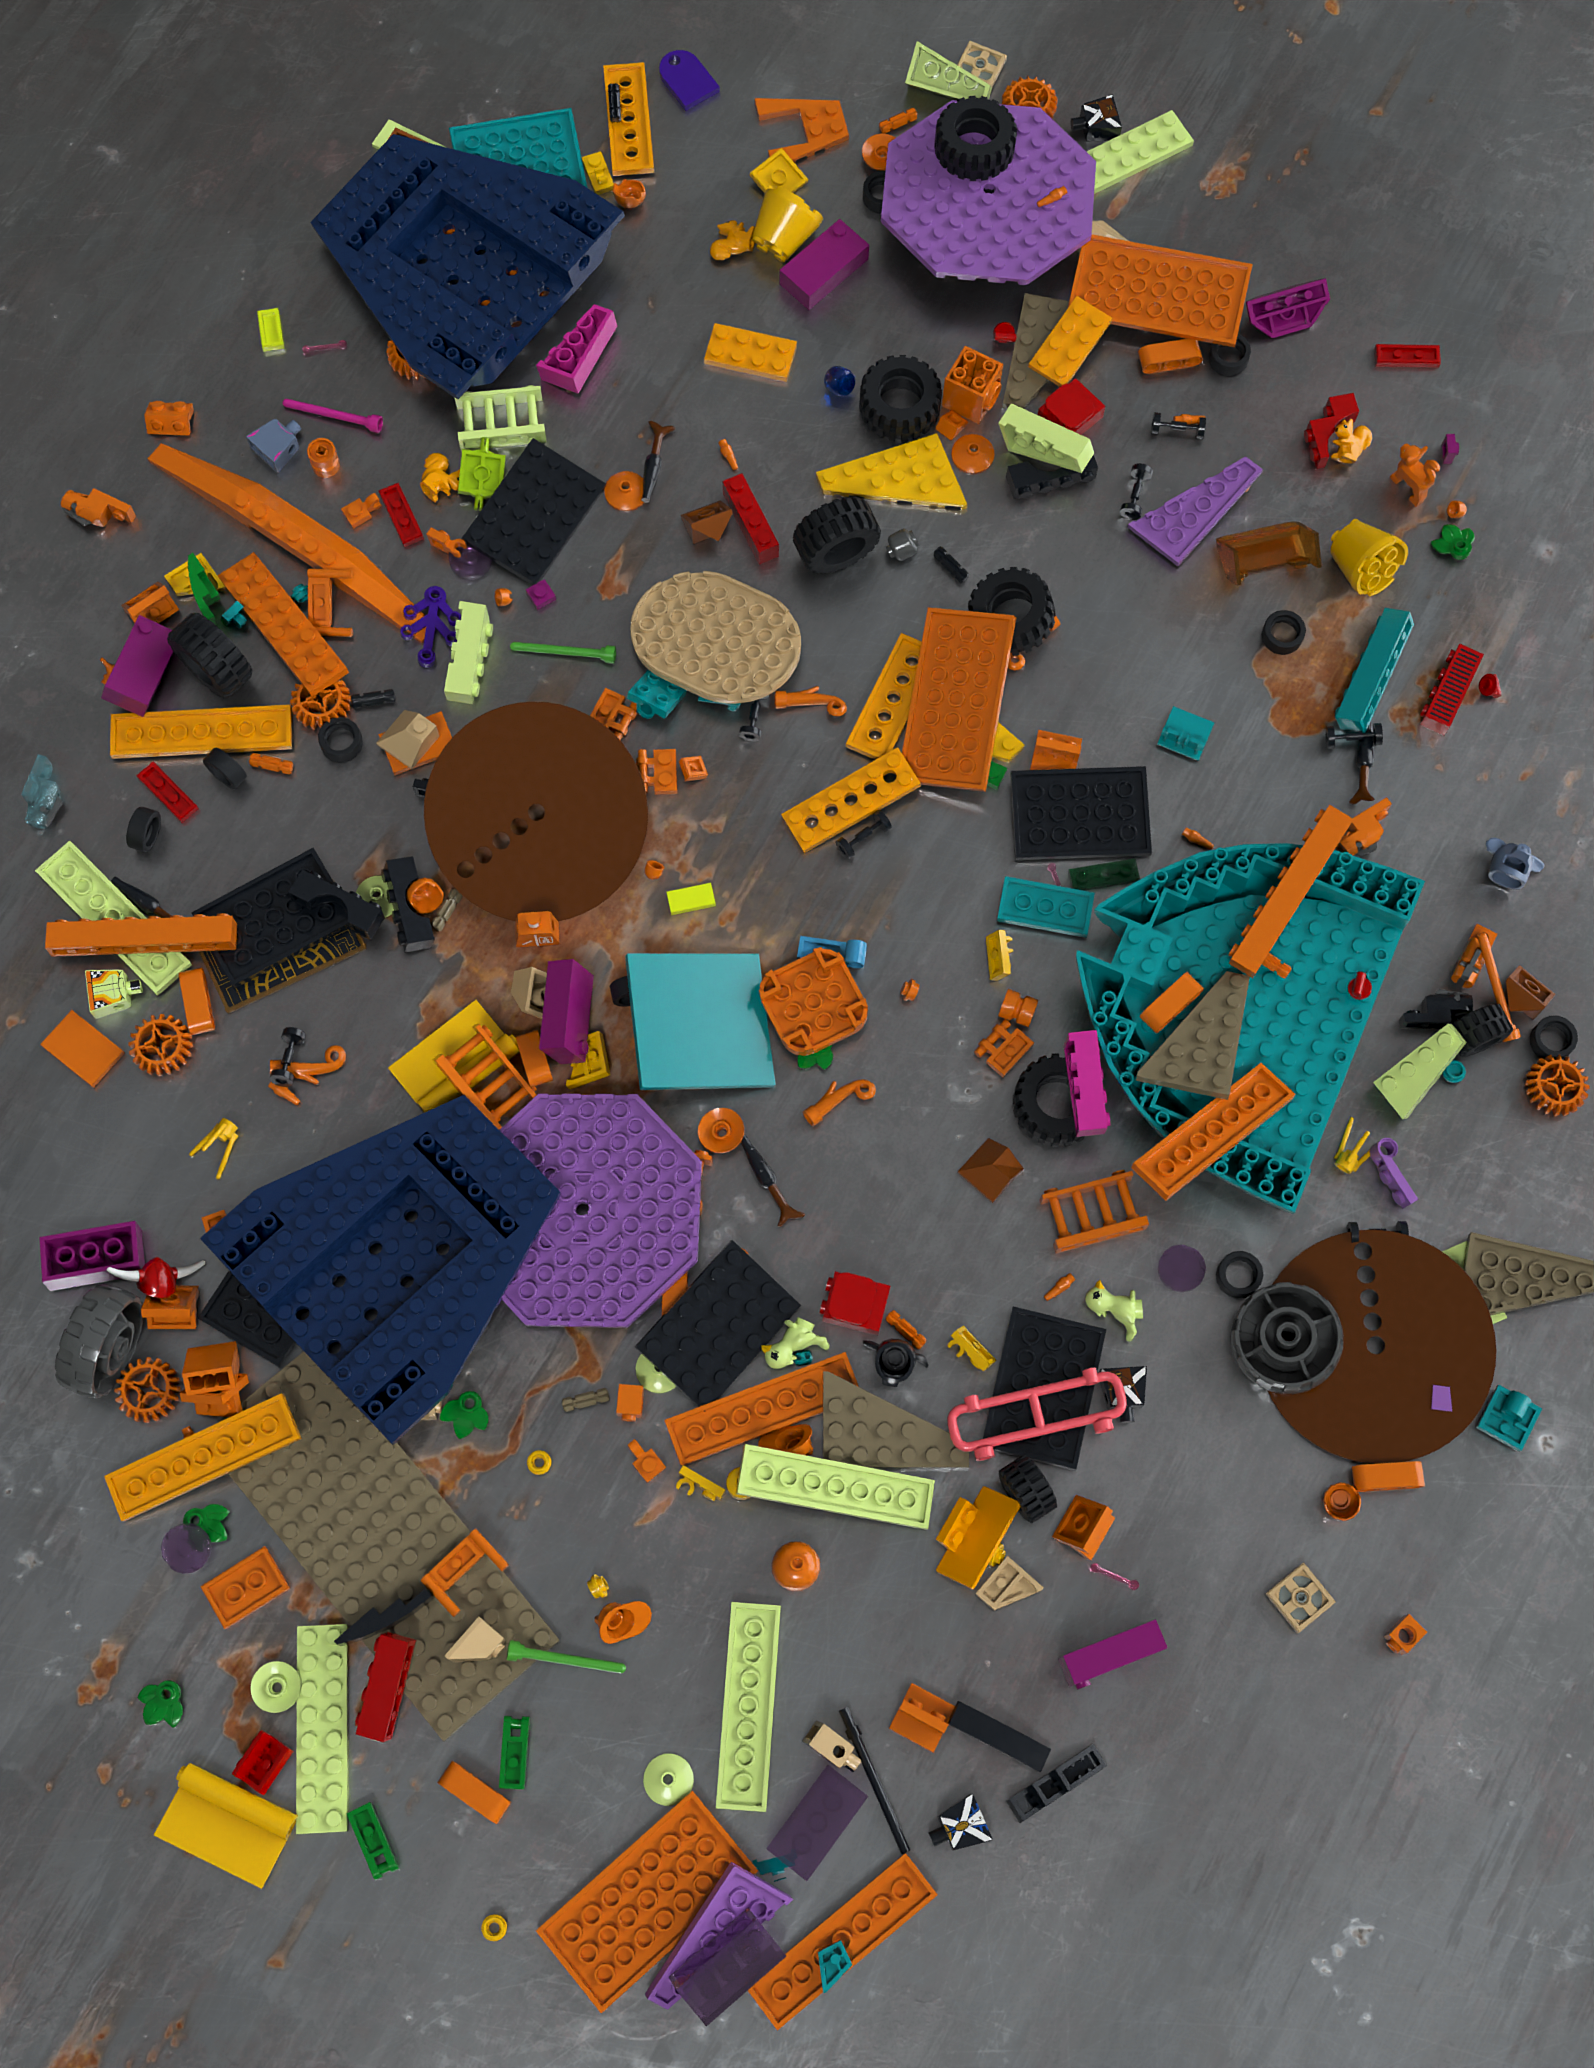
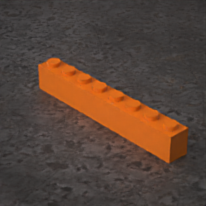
M1330 804L1326 811L1321 809L1314 821L1317 822L1314 830L1309 828L1302 838L1305 841L1301 849L1297 847L1291 855L1290 859L1293 861L1289 868L1284 866L1278 876V879L1281 881L1277 888L1272 885L1265 897L1269 900L1265 906L1260 905L1253 915L1256 918L1252 926L1247 924L1241 934L1244 938L1241 944L1235 943L1228 954L1232 957L1229 964L1251 978L1254 977L1353 821V818Z
M220 913L216 916L196 914L193 917L173 915L170 918L149 916L147 919L125 917L123 920L102 918L96 921L84 918L78 921L58 919L55 922H47L45 949L51 957L236 950L237 923L232 915L230 916L225 913Z

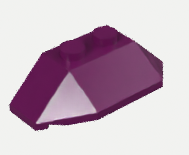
M1326 278L1286 287L1246 301L1250 323L1270 338L1312 327L1325 305L1330 301Z

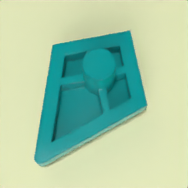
M841 1940L818 1952L824 1993L852 1966Z

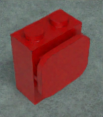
M1075 378L1069 384L1062 385L1048 396L1045 404L1038 409L1037 415L1082 435L1103 418L1106 406Z
M835 1271L834 1277L828 1278L825 1291L829 1292L827 1301H822L819 1314H823V1322L878 1336L891 1286L856 1274Z

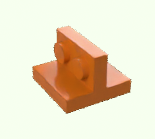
M158 581L121 605L134 623L138 616L141 615L159 624L179 611L165 585Z
M1038 730L1030 770L1076 769L1082 739Z
M176 1286L175 1293L164 1298L147 1295L141 1308L142 1318H147L148 1329H196L198 1325L196 1302L199 1297V1286Z
M238 1373L235 1389L186 1396L184 1389L180 1392L181 1402L194 1403L196 1414L221 1417L236 1415L242 1412L239 1391L249 1383L248 1374Z
M1075 1495L1052 1537L1058 1542L1072 1547L1084 1558L1092 1560L1115 1520V1517L1111 1515L1113 1510L1106 1505Z
M911 1683L889 1729L934 1753L949 1725L948 1721L955 1706Z

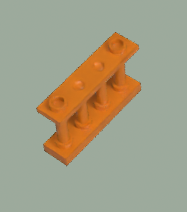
M475 1024L473 1029L477 1034L452 1055L444 1056L443 1054H438L432 1060L461 1096L465 1095L498 1129H501L502 1126L499 1124L500 1117L525 1096L528 1095L530 1099L537 1096L535 1093L537 1088L535 1086L530 1087L529 1081L523 1079L491 1039L493 1036L491 1031L485 1025L481 1027L480 1024ZM484 1041L492 1052L467 1073L459 1075L454 1069L457 1066L456 1063ZM499 1059L507 1070L482 1091L474 1093L469 1087L472 1084L471 1081ZM513 1077L521 1088L498 1108L489 1111L484 1105L486 1103L485 1099Z
M1125 1170L1113 1172L1112 1176L1061 1190L1051 1188L1044 1191L1040 1198V1204L1050 1203L1059 1232L1058 1239L1053 1244L1055 1253L1147 1229L1149 1226L1147 1215L1140 1217L1139 1214H1136L1126 1183L1131 1181L1134 1176L1133 1171L1125 1172ZM1118 1186L1127 1214L1126 1221L1117 1223L1113 1219L1104 1191L1105 1187ZM1094 1190L1105 1222L1103 1227L1094 1229V1226L1090 1224L1081 1195ZM1071 1196L1082 1227L1081 1233L1074 1235L1068 1232L1059 1203L1060 1199Z

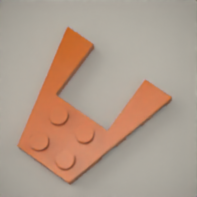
M755 98V107L759 121L800 114L807 143L782 147L794 163L805 156L808 158L815 155L816 151L823 148L827 150L849 140V133L840 100ZM781 148L768 150V157Z

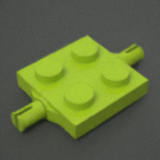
M481 437L480 449L474 451L462 449L458 494L475 497L474 510L476 511L478 510V503L479 511L483 509L484 499L492 496L504 478L506 455L494 454L488 451L490 439L487 437L485 446V437Z

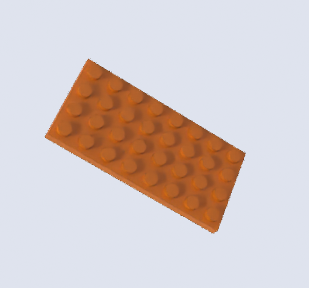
M1091 234V240L1081 247L1068 307L1075 297L1078 296L1112 317V325L1235 348L1253 264Z
M928 607L902 749L903 756L921 785L986 792L1016 622L1015 615Z
M691 1791L541 1925L536 1932L599 2012L602 2013L678 1944L731 1862L752 1874L757 1873L758 1870L697 1795Z

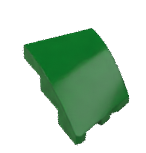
M194 553L188 555V571L195 600L202 615L218 627L215 616L209 609V606L219 601L220 595L207 577L201 563Z

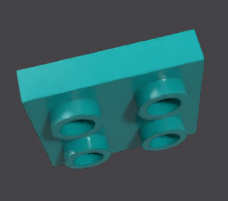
M647 670L628 691L626 699L637 704V712L643 718L650 719L657 714L665 719L685 697L687 690Z
M1497 1385L1476 1428L1520 1452L1542 1408L1531 1403L1532 1400L1528 1396Z

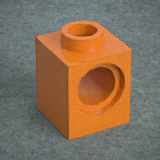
M619 1384L616 1414L618 1417H622V1421L635 1422L636 1418H642L643 1386Z
M1407 1614L1383 1637L1388 1641L1386 1644L1394 1653L1403 1655L1407 1654L1427 1631L1410 1614ZM1401 1629L1405 1630L1409 1635L1407 1643L1399 1639V1631Z

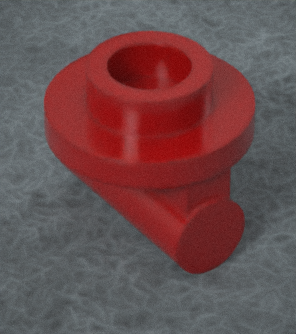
M1001 322L995 326L993 330L994 340L1000 343L1016 342V334L1012 324Z
M1484 675L1479 682L1481 694L1493 696V698L1501 697L1502 693L1497 675Z
M1357 972L1356 978L1350 981L1348 992L1352 998L1362 1000L1371 994L1372 985L1366 979V973Z

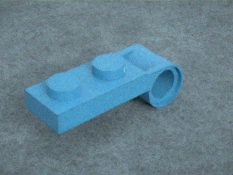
M800 936L797 960L812 953L813 949L822 947V949H830L836 953L839 952L849 968L864 967L867 943L864 941L848 940L847 942Z

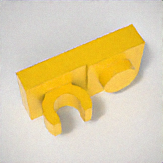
M602 152L581 157L594 193L600 195L612 191L614 183Z
M997 930L986 936L990 980L998 981L1011 974L1009 954L1013 952V949L1007 948V943L1012 941V938L1006 936L1005 930Z
M964 1325L951 1335L953 1340L948 1343L947 1347L951 1348L953 1345L958 1344L960 1352L956 1356L960 1357L967 1352L971 1363L976 1368L985 1371L997 1361Z
M684 1465L679 1471V1476L682 1479L677 1482L676 1489L679 1490L685 1483L689 1484L688 1496L694 1493L695 1484L703 1490L702 1495L711 1501H715V1499L721 1501L724 1497L726 1490Z

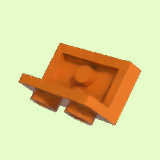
M163 401L149 402L144 414L147 433L190 435V419L194 412L193 403L182 401L174 403H164Z

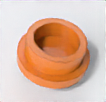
M914 979L904 982L900 994L903 995L902 1000L913 1001L920 985L915 983Z

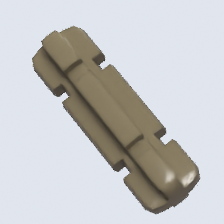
M455 889L450 890L447 895L448 899L444 900L436 913L437 917H434L431 921V927L437 931L443 929L445 921H448L455 910L456 903L458 904L462 898V895Z
M607 1388L598 1389L597 1392L590 1391L575 1395V1398H563L562 1406L564 1411L568 1412L576 1407L580 1409L596 1405V1402L599 1401L600 1403L609 1401V1393Z

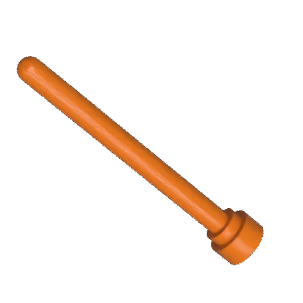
M1480 933L1478 941L1496 1003L1501 1005L1513 1027L1512 1033L1502 1041L1507 1042L1521 1037L1519 1028L1512 1024L1488 937L1485 933Z

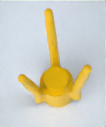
M1353 1117L1349 1118L1338 1152L1334 1156L1336 1160L1335 1166L1347 1174H1351L1352 1171L1356 1172L1359 1166L1370 1157L1369 1150L1357 1160L1359 1158L1357 1152L1369 1136V1131L1363 1134L1352 1151L1347 1149L1343 1152L1352 1128Z
M222 1118L213 1130L189 1153V1156H193L200 1149L206 1151L216 1139L222 1142L229 1140L216 1175V1179H220L233 1144L239 1137L235 1134L238 1127L228 1119Z

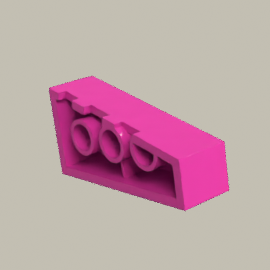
M595 304L576 323L577 326L563 336V341L548 352L549 355L544 361L540 360L537 363L536 367L541 380L575 393L580 392L617 328L613 311Z
M1097 1030L1068 1033L1063 1048L1076 1137L1105 1134L1107 1126H1110V1115L1105 1109L1107 1094L1106 1090L1103 1089L1102 1081L1104 1075L1100 1064Z

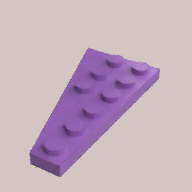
M1245 456L1223 469L1219 474L1205 479L1200 485L1193 486L1165 502L1160 508L1146 513L1144 517L1137 521H1132L1128 524V528L1175 565L1179 566L1260 476L1263 469Z
M731 1862L646 1991L645 1996L647 1999L668 2010L692 1989V1984L704 1975L706 1977L713 1971L712 1967L721 1959L725 1960L754 1935L755 1929L765 1920L770 1921L775 1916L774 1912L785 1904L787 1906L793 1900L792 1897Z

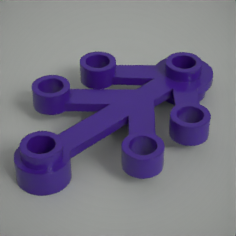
M438 586L429 587L424 593V599L414 606H405L403 610L404 617L407 620H414L419 612L429 607L427 615L411 626L404 625L400 630L401 637L404 640H411L414 634L426 627L424 646L418 652V663L424 668L432 667L435 664V653L432 650L435 628L445 638V643L448 646H452V642H457L456 632L450 631L437 616L438 608L448 618V623L451 626L456 625V621H452L451 617L455 616L458 620H461L460 613L453 611L445 602L446 593ZM438 594L439 597L433 598L431 595ZM412 610L414 614L408 615L406 612ZM409 630L411 634L405 635L403 632ZM453 636L455 640L449 641L448 637ZM423 654H430V657L424 658Z

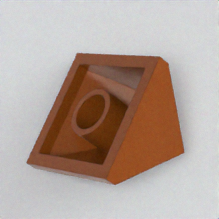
M720 500L682 514L681 518L693 544L708 538L719 541L733 513L731 508Z
M1520 965L1506 980L1510 1012L1522 1011L1532 1020L1541 1013L1556 995Z
M988 1138L957 1173L993 1203L1024 1168L1008 1147Z

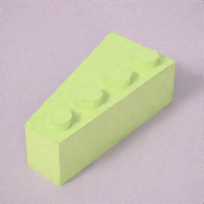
M916 42L905 81L907 86L954 100L963 97L968 99L969 96H976V98L984 96L989 100L992 87L988 83L920 42Z
M1012 403L998 423L1007 449L1010 452L1080 473L1083 472L1094 455L1089 438Z
M460 601L458 609L461 612V620H456L455 625L457 642H452L451 659L454 662H449L444 693L448 701L473 704L474 697L479 695L480 684H478V679L484 673L482 661L483 657L488 655L489 644H487V639L492 636L493 624H490L486 605Z
M1447 1024L1373 1083L1400 1117L1407 1119L1467 1042L1452 1024Z

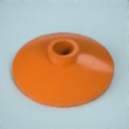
M884 133L869 137L862 147V157L865 163L873 169L885 171L888 143L896 137Z
M968 434L960 437L954 443L951 452L954 464L963 472L971 474L987 470L993 463L995 455L991 442L977 434Z
M630 471L614 474L608 479L604 489L607 502L613 508L620 511L637 509L644 503L641 500L643 478L637 473ZM629 486L628 489H623L622 487Z
M716 1108L709 1111L702 1117L698 1125L700 1142L707 1150L714 1153H726L735 1149L744 1136V1123L741 1117L735 1111L728 1108ZM721 1130L727 1131L724 1136H719Z

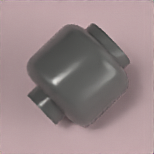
M903 528L888 537L889 545L886 546V549L891 558L896 557L898 561H904L915 555L917 547L920 545L912 530L908 531Z

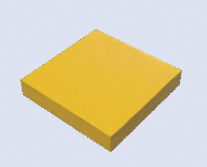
M782 148L751 171L749 175L764 193L769 185L773 186L775 190L780 186L795 193L807 184L809 180Z

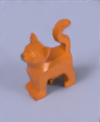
M1406 443L1400 448L1401 461L1398 463L1397 471L1391 474L1390 478L1395 484L1404 479L1407 485L1413 489L1414 495L1410 496L1409 500L1417 507L1424 502L1428 489L1434 485L1436 479L1435 472H1439L1440 466L1435 460H1427L1424 465L1419 461L1427 451V446L1421 449L1416 445Z

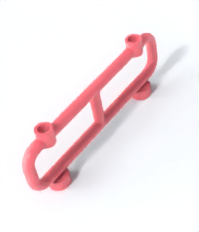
M1089 1368L1083 1370V1376L980 1400L978 1395L967 1396L964 1398L965 1403L953 1407L948 1414L947 1425L950 1438L956 1448L964 1452L974 1451L976 1461H983L995 1457L993 1446L1093 1424L1095 1434L1114 1430L1112 1419L1121 1416L1127 1406L1123 1384L1114 1373H1097L1096 1368ZM1103 1381L1112 1383L1117 1399V1405L1114 1409L1045 1424L1038 1396L1081 1386H1091ZM1029 1399L1036 1427L971 1442H965L961 1439L957 1425V1418L960 1414L973 1413L981 1409Z

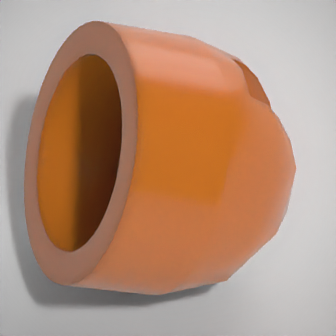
M1453 500L1447 508V513L1451 518H1462L1467 512L1465 503Z
M505 588L495 590L497 606H507L512 602L513 599H510L512 592Z
M649 860L645 866V875L651 880L658 879L663 873L664 866L657 861Z

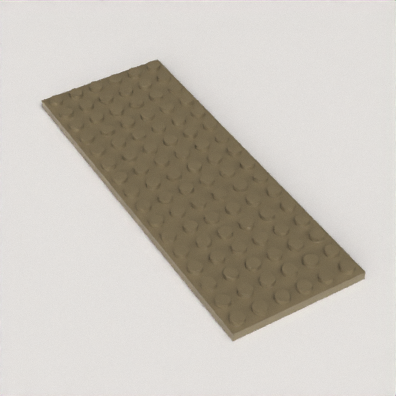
M303 1351L241 1402L242 1411L278 1394H284L302 1439L228 1474L348 1624L352 1626L373 1607L381 1614L398 1598L402 1599L407 1605L424 1589L429 1591L420 1580L471 1532L396 1442L392 1445ZM223 1417V1418H222L220 1421H218L217 1423H219V1422H221V1421H223V1420H225V1419H227V1418H229V1417ZM486 1554L451 1588L445 1591L448 1597L461 1610L455 1617L429 1591L434 1599L414 1615L388 1630L362 1640L374 1656L376 1653L374 1652V1644L376 1639L380 1637V1634L390 1632L416 1640L404 1693L443 1742L538 1661L528 1658L517 1659L516 1662L506 1660L510 1640L520 1641V1644H523L525 1648L549 1651L560 1641L508 1576ZM478 1617L487 1622L506 1640L503 1643L505 1648L496 1658L492 1656L489 1660L452 1662L445 1657L446 1653Z

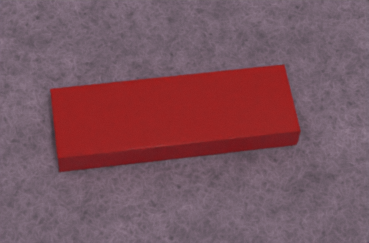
M1376 344L1374 348L1375 367L1439 368L1441 365L1440 345Z
M399 483L378 490L403 546L406 547L424 540Z
M154 761L136 775L148 790L181 823L199 809Z

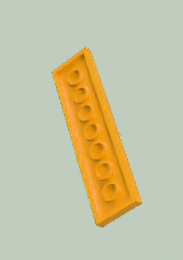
M290 704L146 712L144 717L135 713L111 714L110 756L112 759L209 754L216 747L225 753L292 749V707Z
M281 1393L111 1472L104 1477L120 1520L125 1522L302 1438L285 1395Z

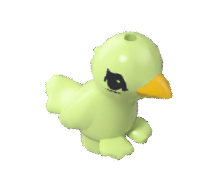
M1101 1280L1097 1281L1095 1286L1086 1293L1085 1302L1087 1306L1098 1316L1103 1315V1317H1106V1311H1110L1118 1321L1124 1324L1126 1328V1341L1131 1342L1137 1334L1135 1319H1143L1142 1299L1135 1300L1134 1290H1131L1130 1296H1114L1105 1289Z
M798 1317L795 1323L785 1320L784 1323L789 1328L780 1342L772 1345H761L766 1363L773 1369H781L793 1364V1360L797 1359L795 1355H792L793 1351L802 1350L811 1345H818L824 1350L830 1348L826 1337L815 1335L812 1332L814 1324Z

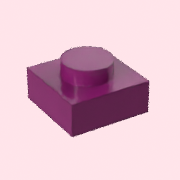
M1446 434L1441 444L1443 464H1452L1455 456L1459 454V443L1456 442L1455 434Z
M545 579L526 589V594L537 610L556 600V595Z

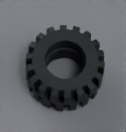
M1500 1004L1481 1007L1452 1024L1467 1042L1460 1050V1056H1470L1484 1051L1507 1038L1513 1031V1027Z
M1022 1455L999 1470V1479L1008 1497L1019 1502L1021 1507L1018 1512L1028 1522L1034 1523L1057 1508V1500L1050 1484L1034 1461L1026 1455Z

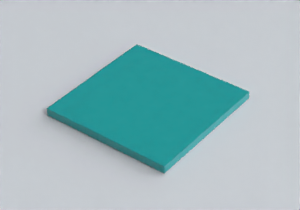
M572 108L449 127L452 148L455 150L576 180L587 187Z
M626 954L625 961L640 1090L770 1088L776 1085L767 1013L759 995L760 983L762 982L759 954Z

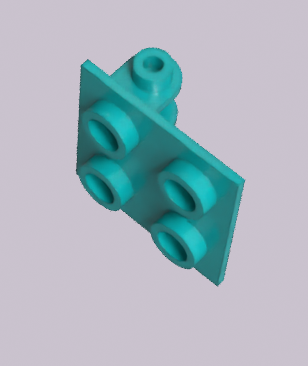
M1173 706L1157 745L1199 761L1215 722Z

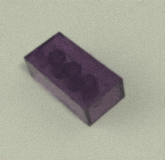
M827 1765L766 1849L804 1880L808 1881L868 1796L831 1766Z
M748 1907L672 1973L669 1979L677 1992L707 2027L782 1961L786 1955Z

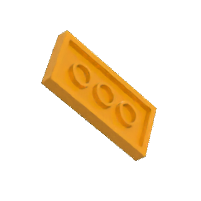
M1076 296L1032 358L1028 367L1059 387L1068 384L1111 324L1112 317Z
M714 323L704 357V364L787 382L797 341Z

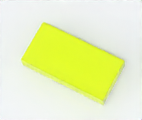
M279 309L257 311L263 352L285 349Z
M711 883L666 892L671 915L716 906Z

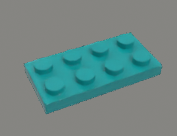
M1005 876L997 921L1087 938L1095 893Z

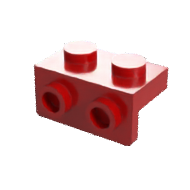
M261 1730L252 1740L243 1757L237 1762L232 1775L244 1781L258 1793L265 1795L294 1751L274 1736Z

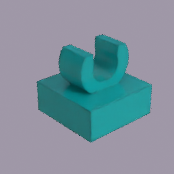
M236 601L221 616L220 620L226 626L233 622L240 629L247 621L240 614L244 606Z

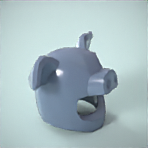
M1490 838L1486 841L1487 851L1493 853L1488 876L1489 879L1500 886L1520 890L1525 886L1531 871L1536 873L1544 868V863L1531 855V849L1526 844H1506L1499 838Z

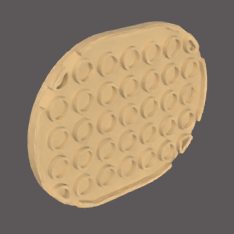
M688 571L675 574L672 578L662 583L661 581L656 583L641 597L631 618L633 648L643 665L658 677L714 702L727 704L746 703L773 693L791 677L801 655L799 626L785 605L762 591L716 572L690 573Z

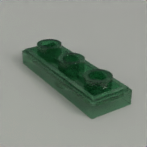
M1135 858L1068 870L1072 889L1083 891L1135 883L1140 880Z

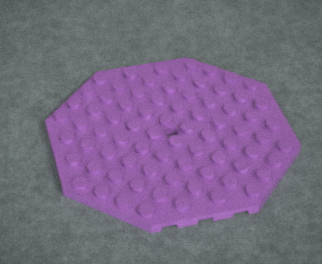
M952 100L888 143L881 223L935 277L945 278L946 275L957 276L961 280L975 281V278L988 279V282L1005 283V281H1015L1019 285H1028L1091 240L1096 160L1041 108L1004 105L1008 109V113L1013 115L1014 122L1017 125L1015 152L1012 162L1008 164V168L1005 171H1000L999 175L994 178L990 176L988 180L981 181V179H976V181H970L968 178H964V180L959 179L958 175L950 174L947 172V168L944 169L941 166L934 148L937 120L940 118L941 112L945 108L947 109L949 104L952 102L957 103L956 100ZM966 133L960 136L963 141L974 145H982L992 141L989 137L980 133ZM1062 186H1065L1067 189V194L1062 196L1060 200L1046 206H1037V202L1049 195V192ZM984 188L994 189V193H985Z
M538 1094L500 1129L524 1156L561 1192L559 1200L541 1227L538 1237L532 1243L529 1253L516 1276L502 1296V1300L526 1326L628 1328L698 1262L702 1161L638 1094ZM582 1203L589 1206L588 1214L578 1215L577 1207Z

